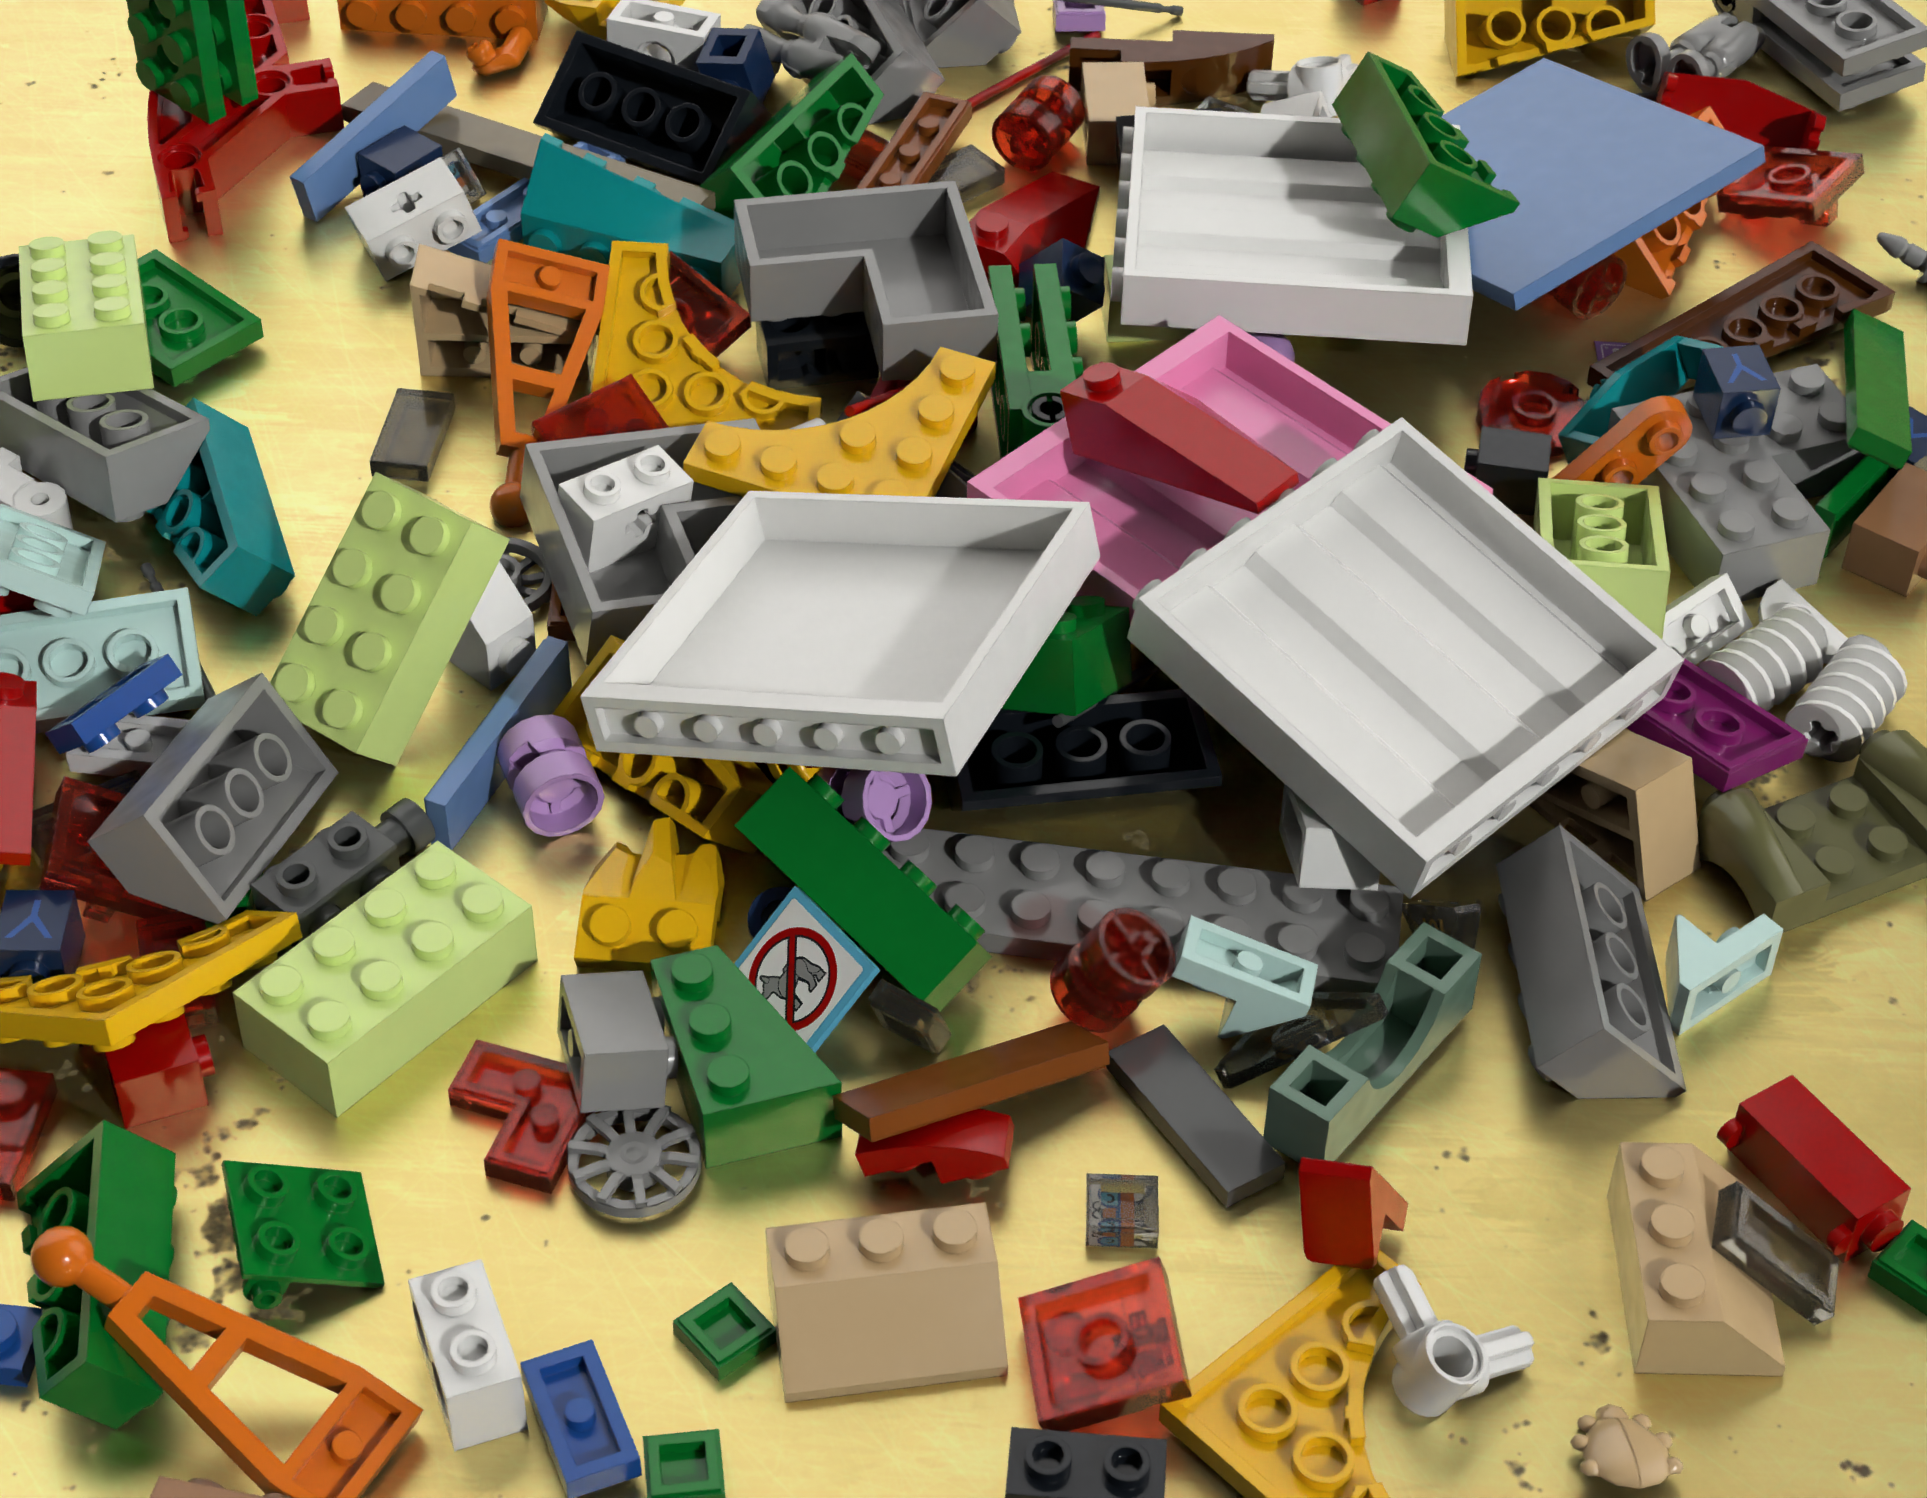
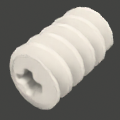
M1792 606L1781 608L1771 618L1764 619L1754 629L1746 631L1738 639L1729 642L1722 650L1714 652L1705 661L1699 662L1698 667L1768 712L1773 705L1781 704L1790 694H1796L1807 683H1812L1823 669L1822 657L1827 653L1828 639L1826 630L1813 615L1804 609Z
M1863 634L1850 637L1840 646L1839 651L1829 660L1817 678L1809 685L1807 691L1787 713L1785 723L1809 739L1804 751L1805 754L1839 763L1851 761L1859 754L1863 743L1874 734V731L1884 722L1885 717L1895 708L1896 702L1904 696L1908 684L1905 671L1897 660L1892 657L1887 647L1878 640Z

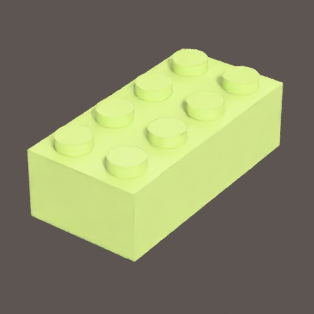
M99 231L89 235L87 239L64 241L59 237L48 236L34 239L29 245L18 246L22 338L33 402L154 388L144 299L134 234L122 235L117 231Z
M375 472L270 681L271 685L301 723L356 754L397 766L510 539L411 487Z
M1538 478L1533 530L1659 638L1663 639L1671 571L1659 486Z
M437 840L233 992L243 1047L337 1118L538 960L532 905Z

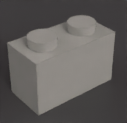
M643 970L561 975L557 1034L580 1113L665 1107L667 1079L676 1078L678 1074V1050L674 1036L665 1037L664 1035L665 1017L659 998L651 996Z

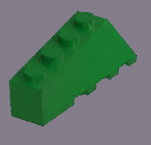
M1367 52L1332 106L1343 125L1341 131L1351 140L1357 151V161L1366 168L1372 180V189L1382 198L1388 210L1386 212L1388 219L1406 232L1413 233L1418 229L1438 238L1513 213L1520 202L1511 191L1499 190L1491 185L1497 174L1486 161L1479 159L1476 162L1464 150L1469 143L1468 139L1459 129L1441 118L1444 110L1416 76L1399 65L1371 52Z
M850 53L816 75L699 187L715 192L716 208L714 211L734 220V200L828 192L831 184L838 180L846 166L844 161L850 149L859 142L884 93L856 57Z
M789 767L734 826L915 998L936 1008L938 1013H940L992 957L977 942L985 930L956 903L947 913L929 896L938 886L909 859L900 869L883 854L891 843L863 816L854 825L847 821L836 810L845 800L819 775L815 773L806 782Z
M102 1120L16 1192L18 1210L30 1214L32 1225L28 1224L21 1232L23 1253L31 1256L33 1244L46 1230L56 1226H71L79 1229L89 1238L96 1261L132 1286L145 1271L169 1281V1270L174 1257L171 1233L173 1208L177 1199V1189L174 1186L176 1153L106 1120ZM36 1274L27 1282L28 1302L42 1308V1316L32 1329L40 1399L116 1430L142 1409L151 1406L163 1394V1389L104 1329L107 1315L111 1311L110 1308L76 1285L63 1288L53 1287L42 1282ZM150 1309L141 1321L166 1345V1328L170 1318Z

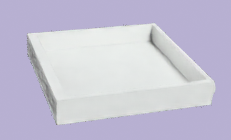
M748 491L580 695L596 751L957 776L1101 557L1090 502Z

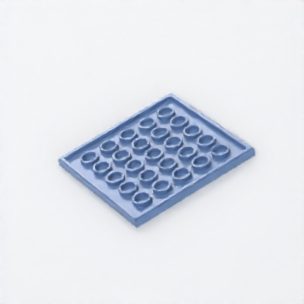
M1542 58L1441 117L1451 125H1460V131L1469 141L1464 150L1476 162L1479 159L1486 161L1497 174L1491 185L1499 190L1511 191L1520 202L1513 213L1468 227L1473 290L1515 311L1765 163L1764 145L1546 58Z

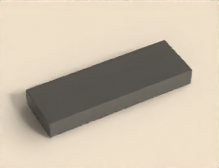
M1164 1024L1109 1051L1110 1064L1106 1065V1068L1226 1208L1284 1179L1286 1162Z

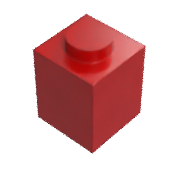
M184 1013L166 1022L150 1024L136 1032V1040L124 1048L104 1052L125 1129L209 1105L203 1077L215 1074L211 1052L205 1034L191 1037Z

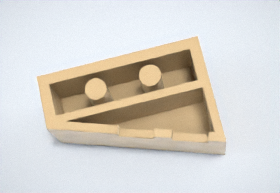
M419 244L410 281V292L421 376L491 378L486 301L491 264ZM508 303L512 363L560 374L581 320ZM596 333L576 380H589Z
M1627 729L1620 732L1529 804L1555 827L1558 825L1562 827L1567 824L1570 825L1592 844L1588 847L1606 862L1612 860L1636 880L1633 884L1639 888L1641 898L1645 902L1701 868L1692 757Z

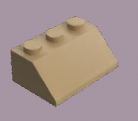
M1620 1142L1607 1199L1634 1373L1783 1376L1785 1362L1752 1190L1692 1143Z
M986 1202L766 1228L767 1279L773 1322L776 1328V1343L785 1403L1008 1375L998 1261Z

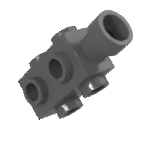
M403 798L381 814V823L375 827L354 811H351L332 826L322 829L310 842L281 863L271 866L259 879L250 884L256 910L297 912L303 938L291 944V946L295 947L400 869L399 858L404 854L413 856L435 840L436 834L433 824L419 805L408 798Z

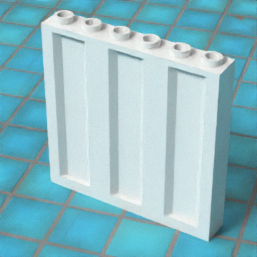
M1136 106L1134 127L1123 126L1110 301L1122 302L1120 325L1199 329L1220 315L1245 332L1466 346L1473 301L1468 228L1437 238L1418 229L1413 233L1406 232L1394 225L1386 216L1388 210L1382 198L1371 187L1372 180L1366 168L1357 161V151L1351 140L1341 131L1343 125L1339 118ZM1453 125L1460 130V125Z
M1402 417L1380 432L1377 429L1367 432L1355 445L1353 451L1337 461L1335 458H1330L1325 461L1308 482L1296 490L1293 488L1285 490L1278 500L1253 520L1248 517L1239 520L1227 532L1224 539L1208 551L1205 548H1199L1183 562L1179 571L1163 582L1155 579L1145 585L1132 603V608L1135 611L1127 635V639L1409 899L1666 696L1685 660Z

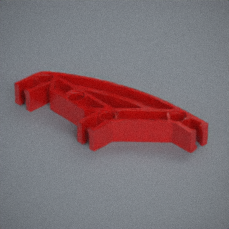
M244 0L259 98L241 106L223 95L226 116L212 124H208L190 112L184 111L178 105L156 92L149 91L147 111L148 141L160 207L169 243L185 241L189 238L188 227L182 226L180 215L204 212L208 237L223 235L218 200L290 138L344 129L339 85L337 79L334 78L330 58L289 64L288 52L279 24L310 20L307 0Z

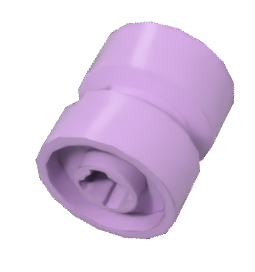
M549 714L536 715L522 720L506 732L499 742L497 757L506 781L513 791L515 801L526 826L536 834L554 837L576 832L593 821L602 808L604 793L595 770L587 759L585 749L575 727L566 718Z
M829 767L821 768L817 774L845 800L836 810L847 821L854 825L863 816L889 842L911 839L921 832L929 819L932 796L931 786L925 774Z

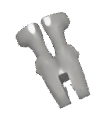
M762 0L756 8V15L762 27L752 24L744 26V28L760 29L775 75L779 72L782 63L785 70L793 78L798 79L806 78L812 80L816 75L850 53L856 57L860 64L871 65L881 49L878 41L868 34L838 21L832 14L824 12L807 14L801 0Z
M1726 12L1707 18L1692 29L1684 32L1671 42L1670 48L1659 34L1652 32L1639 34L1629 42L1626 48V64L1631 78L1642 92H1658L1664 72L1725 78L1736 68L1748 61L1762 47L1766 40L1764 29L1750 22L1742 21L1739 23L1736 16Z

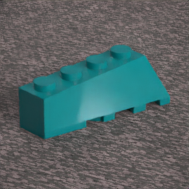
M547 133L542 136L521 210L523 244L609 265L612 240L668 243L670 253L669 279L673 295L723 307L741 283L735 257L734 220L685 197L678 203L663 196L656 189V184L640 176L631 181L607 170V161L588 152L581 158L562 149V140Z
M192 398L185 407L209 419L210 431L168 503L150 509L147 512L152 514L158 521L155 527L162 537L172 541L176 546L173 552L199 588L258 616L274 598L281 596L285 592L290 581L295 577L292 563L249 428L203 402Z

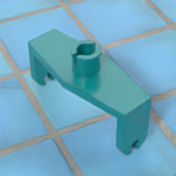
M1675 335L1615 371L1608 379H1601L1602 386L1600 384L1593 386L1588 402L1558 434L1567 463L1570 464L1608 431L1612 408L1639 403L1657 396L1675 395L1689 379L1696 380L1702 349L1721 348L1722 346Z

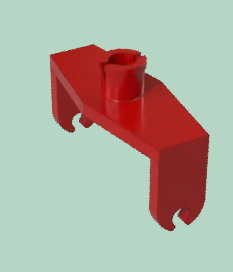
M1664 72L1655 101L1686 115H1691L1710 106L1724 129L1762 144L1766 148L1796 150L1810 154L1816 153L1820 144L1819 137L1821 131H1824L1826 124L1825 115L1743 79Z

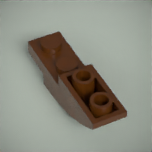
M1173 30L1172 41L1071 37L1068 91L1081 92L1082 62H1144L1146 83H1155L1156 105L1205 101L1246 92V83L1251 71L1272 70L1274 34Z

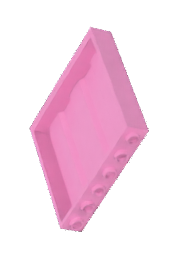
M1220 315L1135 370V372L1148 375L1197 398L1297 471L1299 484L1293 487L1294 490L1308 482L1315 471L1328 459L1335 458L1338 461L1353 451L1355 445L1367 432L1372 429H1377L1380 432L1391 425L1383 418ZM1066 417L967 481V498L1090 502L1101 557L1075 597L1099 596L1105 599V605L1129 607L1130 625L1135 611L1132 608V603L1145 585L1155 579L1163 582L1179 571L1183 562L1199 548H1205L1208 551L1221 542L1227 532L1239 520L1245 517L1253 520L1268 509L1267 507L1259 514L1075 455L1072 450ZM1469 474L1493 495V488Z

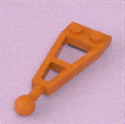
M499 238L494 249L486 301L496 455L509 457L505 484H502L493 492L489 506L491 515L498 524L513 528L529 523L520 499L525 444L552 441L603 314L610 265ZM508 303L581 320L560 374L512 363ZM513 391L550 399L536 436L516 432Z
M71 1226L52 1227L43 1232L33 1244L31 1265L36 1276L42 1282L53 1287L63 1288L76 1285L110 1308L111 1311L107 1315L104 1329L265 1494L277 1493L290 1498H360L417 1424L421 1416L422 1408L361 1366L147 1271L132 1286L94 1259V1251L89 1238L77 1228ZM150 1309L216 1339L192 1370L141 1321ZM243 1351L338 1394L284 1464L211 1391Z

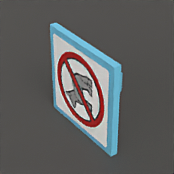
M797 886L792 888L734 963L815 1053L880 971L860 948Z

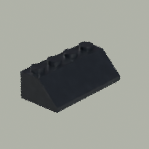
M577 30L533 123L539 128L578 142L589 143L619 154L630 161L700 186L764 126L773 115L750 90Z
M1181 688L1109 695L1099 701L1095 708L1060 728L1055 727L1052 723V718L1057 714L1001 709L957 776H944L951 811H972L1222 786L1223 777L1203 708Z

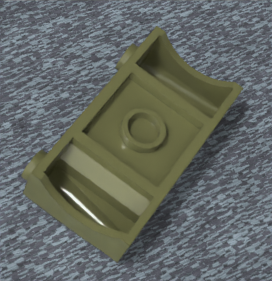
M1906 730L1878 731L1871 735L1861 746L1860 756L1853 776L1765 809L1760 805L1753 791L1749 788L1730 789L1724 793L1717 790L1704 802L1697 824L1700 861L1713 862L1726 870L1744 892L1755 919L1764 913L1784 929L1783 933L1927 878V748Z

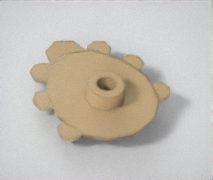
M1611 1404L1598 1408L1596 1419L1589 1415L1579 1418L1577 1421L1578 1428L1587 1434L1586 1436L1584 1434H1576L1570 1441L1574 1449L1583 1452L1585 1461L1580 1464V1472L1587 1476H1598L1617 1486L1641 1489L1658 1485L1670 1474H1680L1684 1469L1682 1462L1678 1458L1670 1457L1667 1449L1672 1446L1669 1434L1665 1432L1654 1434L1649 1430L1651 1421L1647 1415L1638 1414L1629 1419L1622 1407Z

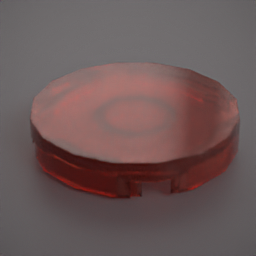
M1530 370L1514 372L1513 379L1501 382V376L1497 377L1481 390L1476 423L1480 431L1482 426L1552 435L1550 457L1561 456L1564 454L1558 434L1588 402V399L1584 402L1578 396L1580 389L1570 381L1551 373Z

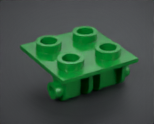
M223 1160L221 1166L227 1194V1205L231 1216L233 1239L236 1245L241 1278L244 1279L242 1283L243 1294L245 1298L253 1302L256 1308L266 1310L278 1306L282 1302V1295L286 1292L291 1282L383 1288L385 1282L361 1172Z

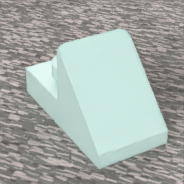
M1763 913L1740 929L1737 927L1728 929L1715 942L1680 914L1676 915L1666 952L1667 1005L1672 1031L1679 1036L1771 975L1784 929Z
M1191 915L1181 936L1172 977L1188 982L1202 991L1213 992L1226 997L1218 1032V1038L1224 1039L1305 1017L1311 1007L1318 964Z

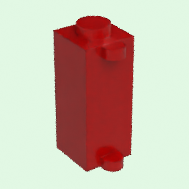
M1790 1075L1739 1103L1736 1117L1727 1121L1718 1131V1140L1842 1263L1849 1261L1868 1249L1872 1252L1883 1250L1902 1231L1904 1222L1901 1217L1911 1188L1795 1076Z

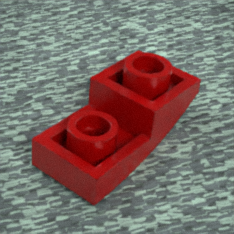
M975 1109L873 1143L859 1134L855 1156L865 1177L888 1171L895 1173L906 1172L922 1163L932 1161L941 1184L965 1178L978 1180L986 1178L996 1171L1009 1169L1015 1126L1010 1115L984 1109Z

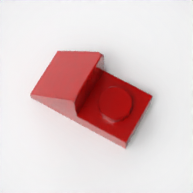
M1301 1157L1299 1186L1303 1249L1306 1258L1316 1263L1364 1270L1373 1269L1377 1263L1382 1230H1404L1408 1203L1373 1166Z

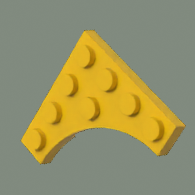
M612 240L609 259L610 269L601 317L586 437L706 424L707 421L716 423L755 418L760 430H787L815 418L822 419V398L779 391L753 380L747 384L721 368L720 361L701 344L693 333L690 334L677 311L670 286V253L668 243Z
M940 347L922 373L902 391L868 411L825 425L801 429L759 430L732 427L707 421L683 462V470L696 483L742 497L748 491L935 497L995 380L996 362Z
M245 910L210 928L176 940L179 952H154L134 960L128 955L77 968L76 974L57 975L34 984L31 975L0 978V1043H11L22 1039L42 1041L43 1046L48 1048L62 1047L72 1043L92 1045L93 1050L96 1052H109L124 1048L136 1040V1032L150 1024L162 1023L179 1017L185 1012V1004L199 996L212 995L228 989L232 985L231 978L247 969L264 967L278 959V951L303 938L297 912Z
M1379 1249L1377 1263L1373 1269L1364 1270L1334 1265L1161 1402L1159 1422L1245 1498H1390L1382 1482H1376L1366 1453L1363 1399L1365 1381L1373 1359L1385 1337L1393 1328L1373 1287V1281L1378 1275L1392 1267L1398 1266V1264Z

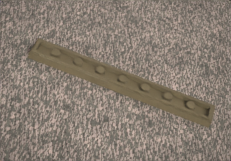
M372 82L342 103L343 121L348 123L353 121L390 87ZM450 106L444 107L418 131V133L442 145V152L445 155H450L451 157L518 179L526 178L529 180L540 139L542 138L540 135ZM562 144V149L581 158L588 152L607 161V170L631 181L640 176L655 183L656 189L663 196L678 203L685 197L711 210L716 208L715 192L575 146Z

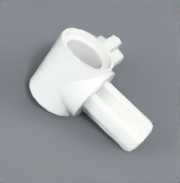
M1341 54L1338 57L1315 56L1297 61L1290 71L1253 70L1249 73L1246 91L1253 100L1277 101L1322 90L1330 113L1334 117L1337 114L1332 104L1359 64L1352 63L1350 55Z
M1404 1264L1392 1267L1374 1279L1373 1287L1400 1339L1392 1348V1352L1397 1360L1392 1373L1394 1391L1402 1404L1413 1413L1424 1417H1437L1446 1412L1458 1400L1484 1392L1489 1384V1379L1528 1368L1534 1361L1531 1349L1534 1345L1533 1337L1527 1331L1521 1332L1517 1326L1511 1325L1475 1335L1466 1327L1453 1323L1452 1320L1438 1321L1414 1272Z

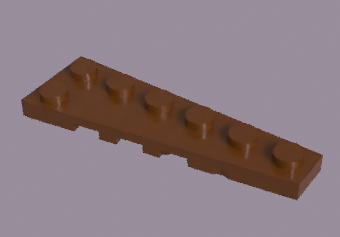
M1811 241L1590 365L1587 384L1592 388L1595 384L1602 386L1601 379H1608L1615 371L1675 335L1717 344L1722 347L1760 345L1765 357L1768 358L1844 329V323L1853 308L1871 317L1889 311L1892 307L1895 291ZM1689 379L1678 392L1695 386L1696 380Z

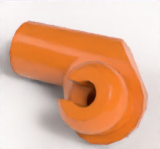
M517 26L510 30L502 46L493 49L490 41L481 39L479 45L475 42L467 49L466 55L469 61L474 64L472 69L480 75L489 76L520 66L533 43V36L528 29Z

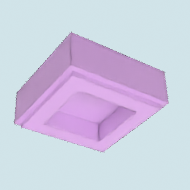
M1053 0L1052 14L1056 32L1105 31L1106 13L1104 6Z

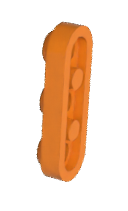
M1657 396L1645 400L1552 479L1639 484L1680 450L1691 437L1692 422L1681 401L1671 396Z

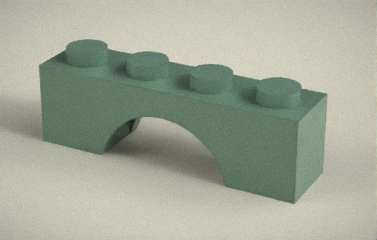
M1423 922L1386 962L1379 983L1368 1005L1344 1039L1327 1053H1323L1315 1047L1308 1045L1269 1087L1263 1134L1265 1140L1274 1149L1300 1163L1301 1157L1336 1161L1472 1009L1482 953Z

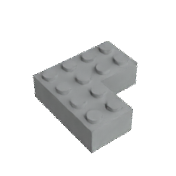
M956 181L734 200L735 257L751 322H779L789 318L821 315L833 317L843 313L864 312L882 381L916 379L932 361L940 347L997 362L998 311Z
M1818 364L1773 373L1781 390L1770 435L1713 439L1693 397V391L1671 395V397L1681 401L1686 409L1693 427L1691 437L1680 450L1638 485L1659 486L1668 552L1694 587L1711 576L1728 573L1742 602L1763 597L1766 589L1780 579L1787 582L1793 589L1817 584L1830 529L1806 499L1826 495L1866 456L1848 447L1846 398ZM1642 402L1612 408L1608 430Z
M755 418L716 422L732 427L760 430ZM705 424L525 444L520 499L585 665L590 664L610 635L626 641L743 497L694 482L690 502L661 505L655 547L589 573L558 496V485L656 445H659L683 469V462Z

